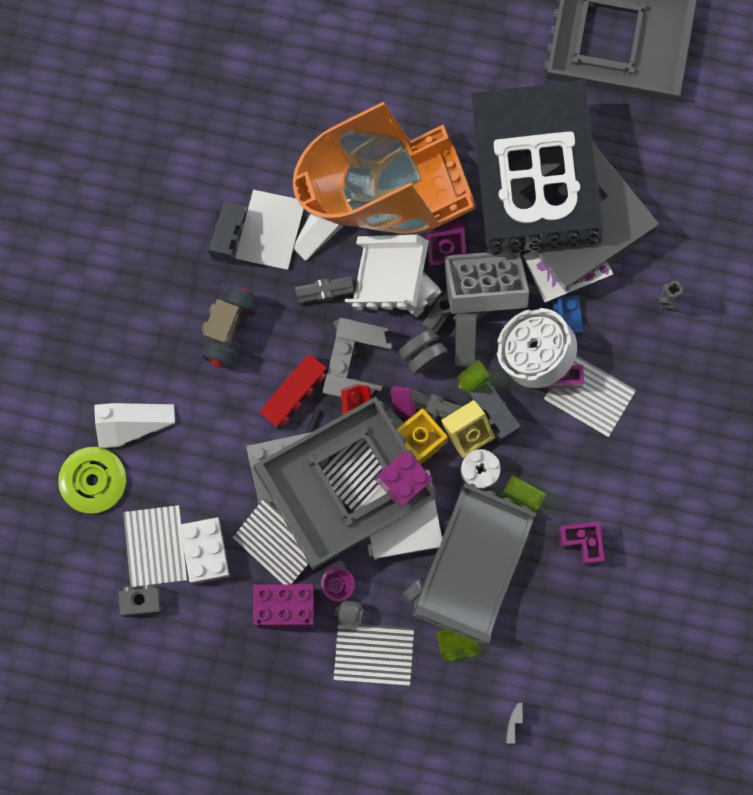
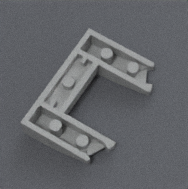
M341 317L323 393L341 397V389L355 384L370 386L371 395L376 389L380 392L382 389L381 385L347 378L355 341L391 349L392 344L386 342L384 334L385 331H388V328Z

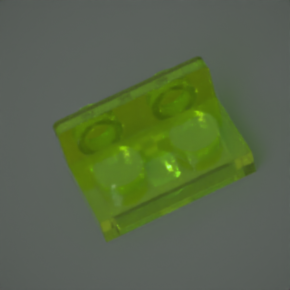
M448 630L436 631L441 661H453L457 658L473 657L480 654L479 643Z

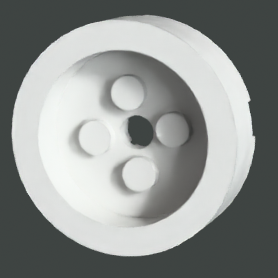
M540 308V310H526L519 313L505 325L498 338L497 357L500 365L514 381L525 387L540 388L555 383L569 371L576 358L577 341L574 332L559 314L549 309ZM538 341L537 348H530L531 343Z

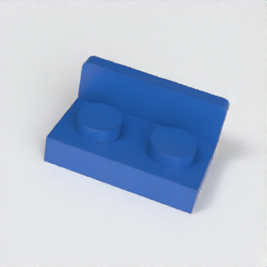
M579 295L556 297L555 301H553V311L557 312L564 319L574 334H582Z

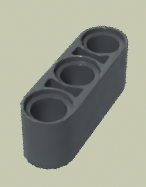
M457 313L455 367L474 368L476 314Z

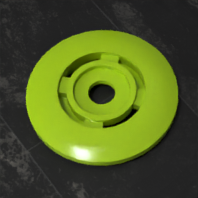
M99 447L82 448L71 454L63 463L58 478L59 489L64 500L73 509L87 514L101 513L112 508L122 497L126 487L125 469L118 457L106 449H99ZM92 461L105 465L108 469L104 470L102 467L90 463ZM92 474L98 477V482L94 486L88 485L86 481L87 477ZM81 490L86 495H94L95 498H85L79 495L78 491Z

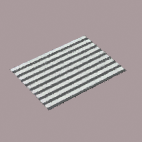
M265 499L260 502L233 536L243 548L284 585L292 584L308 565L307 559L280 513Z
M338 623L334 680L410 685L414 628L362 624L353 628Z

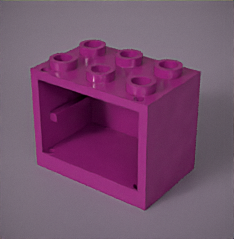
M313 584L253 585V625L256 628H315V588Z

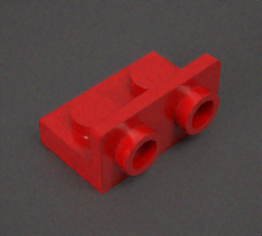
M355 384L341 389L343 415L372 399L370 386Z

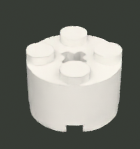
M425 272L422 274L416 307H408V311L416 318L424 311L423 308L426 305L430 307L434 304L442 292Z
M473 450L462 462L460 473L463 482L475 484L476 488L482 491L491 488L497 482L500 474L499 460L493 453L487 450ZM479 467H483V471L485 472L478 474L477 469Z

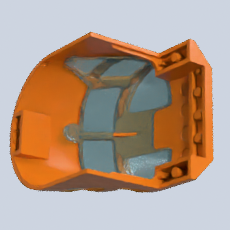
M384 102L320 134L301 155L293 175V190L299 204L314 217L341 226L362 227L395 234L412 235L441 226L474 210L476 207L459 156L445 126L441 125L410 141Z

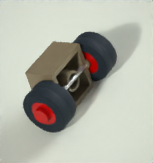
M230 287L224 301L217 299L216 303H212L210 307V318L204 322L202 327L203 336L206 340L202 357L211 362V365L215 367L233 369L239 354L229 348V345L240 321L241 313L255 315L261 301L249 290Z

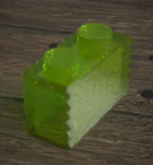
M512 475L503 491V496L506 495L507 498L509 497L513 501L520 503V505L527 506L534 512H537L546 493Z

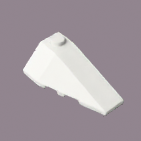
M351 206V208H352L353 210L359 208V207H353V206ZM310 215L293 249L307 261L343 226Z
M111 403L95 405V425L99 449L120 447L125 445L126 442L140 439L143 435L157 432L175 424L174 405Z

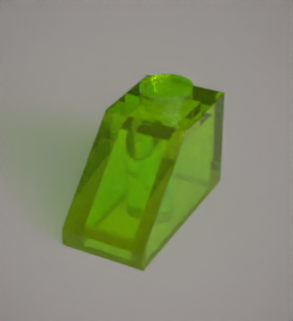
M477 360L458 376L459 382L457 384L462 392L466 391L469 395L470 392L487 383L490 375L480 360Z

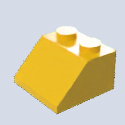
M423 408L396 430L398 434L401 433L406 441L405 446L408 451L411 450L414 453L416 461L420 465L448 443V436Z

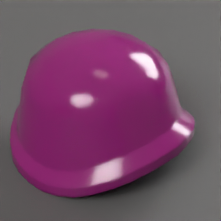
M334 567L328 569L323 574L321 588L328 599L339 602L347 599L353 593L355 580L348 570Z

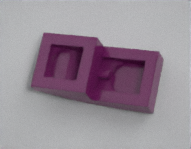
M393 386L391 388V397L394 412L400 419L409 420L416 414V402H412V388Z

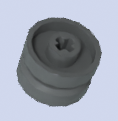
M429 329L416 336L399 351L404 361H411L408 367L414 375L429 369L448 353L443 343L436 344L438 336L433 329Z

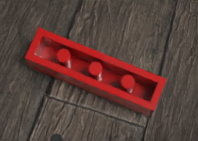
M308 354L259 411L260 415L277 429L280 426L284 427L290 420L289 415L293 411L296 413L302 406L301 401L305 397L309 398L315 390L313 387L317 383L321 384L327 376L325 374L327 368Z

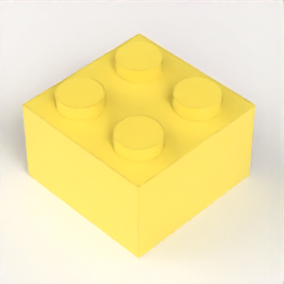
M474 400L441 420L452 445L462 458L495 438L485 413Z

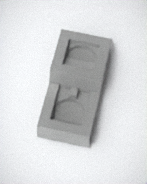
M522 703L516 704L510 716L506 733V744L515 743V724L523 723Z

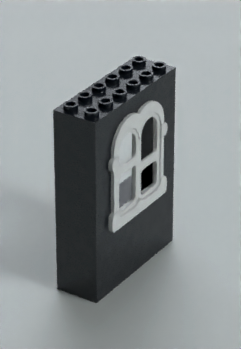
M585 80L471 93L487 254L501 255L503 252L520 253L522 250L539 251L541 248L547 247L549 249H558L560 246L566 245L577 247L580 244L596 245L602 242L603 227ZM563 148L565 174L548 177L542 176L539 150ZM531 151L532 169L521 171L509 170L507 154ZM531 177L535 182L536 202L531 208L519 209L513 204L510 182L513 179ZM566 183L568 189L566 202L559 206L548 204L544 198V185Z

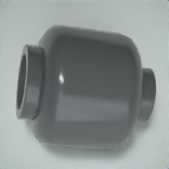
M344 600L341 605H337L335 617H338L339 624L356 628L359 624L363 623L365 609H362L360 603Z

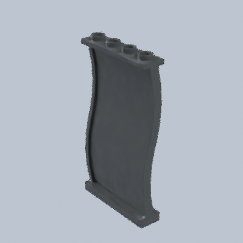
M463 484L412 616L482 645L488 644L501 603L521 556L536 513L532 512V509L527 506L521 505L520 507L514 504V501L511 499H501L492 491H482L476 488L475 484Z

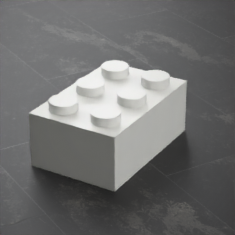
M219 518L181 524L180 530L190 583L197 584L230 577Z

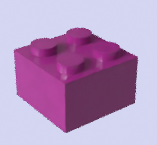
M457 217L425 232V239L429 241L427 247L429 266L445 264L444 256L466 254L465 230L461 217Z
M407 450L375 478V481L400 509L430 485L433 480Z

